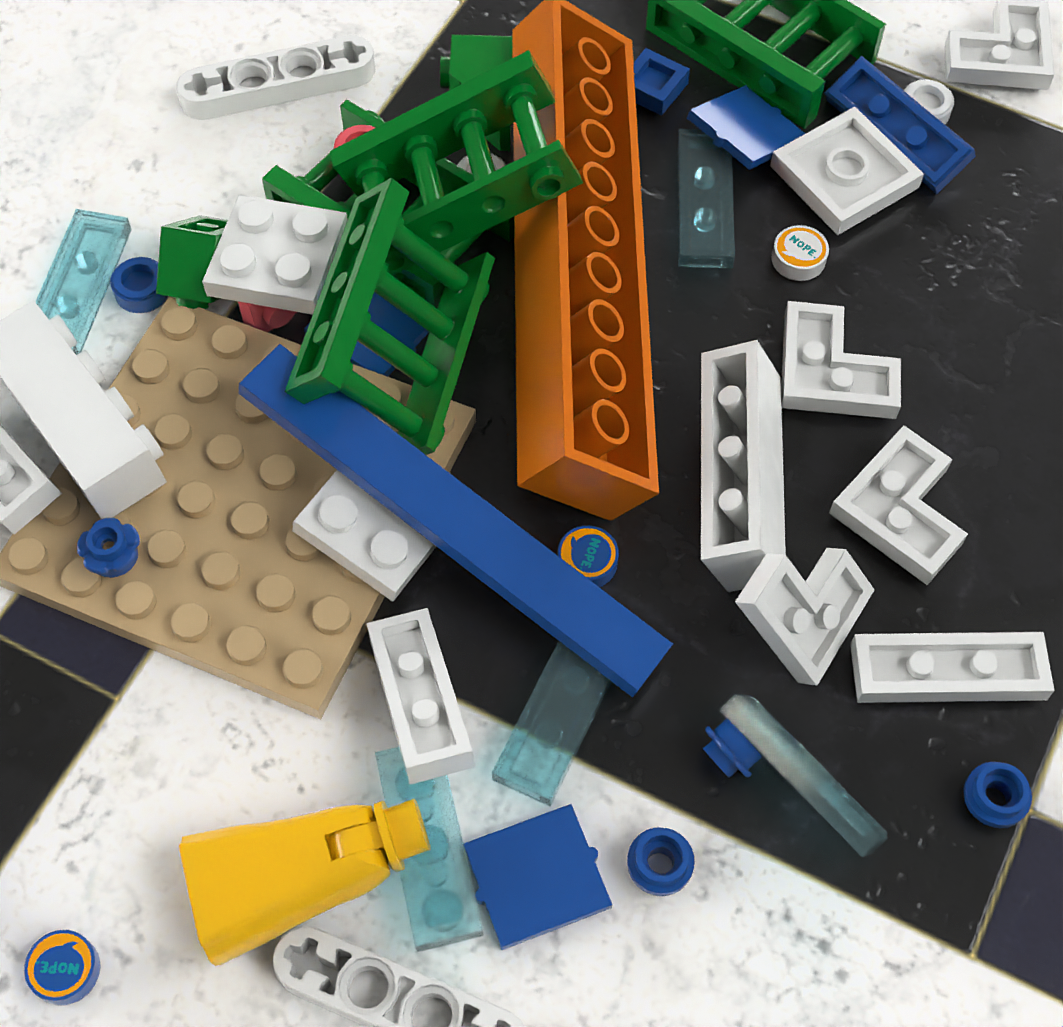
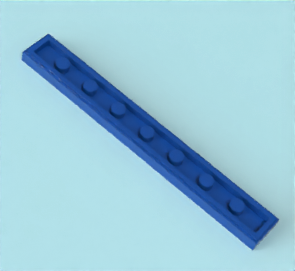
M281 344L269 353L239 383L238 394L632 698L673 645L672 642L360 404L340 391L327 394L306 404H302L284 392L297 356Z

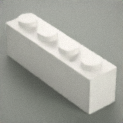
M33 300L0 320V380L100 518H113L167 483L155 461L163 456L164 453L143 424L133 430L127 422L134 415L118 390L113 386L104 392L99 384L106 379L86 350L77 355L73 352L71 348L78 343L62 318L57 314L48 319Z
M758 340L701 353V561L728 592L744 589L766 553L786 555L781 377Z

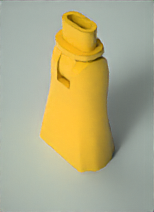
M415 798L391 807H387L384 801H380L374 804V810L371 805H346L282 820L230 826L183 836L181 843H179V851L198 940L208 960L215 966L227 963L325 911L370 892L391 875L390 868L395 872L405 869L404 859L431 850L423 818Z

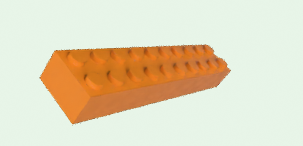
M543 0L512 30L513 58L529 50L550 84L556 102L537 111V115L547 145L557 140L561 142L579 171L583 184L514 216L517 486L612 521L659 494L632 40L568 1ZM515 122L513 123L514 161L526 156Z

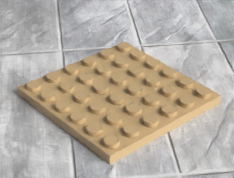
M169 296L108 388L110 389L114 386L131 409L134 417L127 422L133 430L143 424L164 453L163 456L155 461L167 483L113 517L118 519L123 525L131 524L139 534L140 544L135 565L124 575L114 578L100 576L85 568L83 564L84 557H80L77 552V543L81 534L89 531L93 524L101 520V518L63 465L59 463L49 479L62 494L15 535L12 534L0 552V586L321 720L368 630L366 623L373 621L385 596L292 531L293 521L337 469L238 394L239 383L279 344L296 356H298L301 345L200 307L189 309L185 306H178L176 298ZM353 364L354 372L406 406L412 385ZM451 400L443 424L445 427L444 437L435 452L427 455L449 473L476 423V409ZM381 420L383 423H385L387 426H389L397 433L398 430H396L395 428ZM106 542L103 545V549L111 548L114 546V543Z

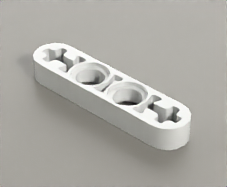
M348 35L187 70L179 77L177 81L178 97L186 115L194 119L205 120L359 87L373 79L376 72L373 46L363 37ZM355 59V63H349L348 60ZM330 63V69L325 70L324 64ZM300 66H308L315 69L314 73L303 78L290 75L293 69ZM249 77H260L265 80L261 86L248 89L240 86V83ZM229 85L230 90L224 92L223 86ZM207 91V94L197 96L198 92Z
M301 927L293 929L285 934L275 947L273 967L285 989L302 999L366 1027H414L412 1023L414 1009L418 1003L432 997L444 1000L452 1009L453 1017L449 1027H463L466 1010L478 1014L471 1022L472 1027H525L519 1017L506 1009L316 928ZM310 945L317 946L316 955L323 965L337 971L340 957L343 956L349 959L338 973L334 995L325 993L330 987L331 982L328 976L317 971L307 970L302 979L295 978L297 970L289 960L293 952L305 954ZM363 971H377L384 975L388 981L387 996L376 1007L367 1009L358 1007L352 1003L349 997L351 982L355 976Z

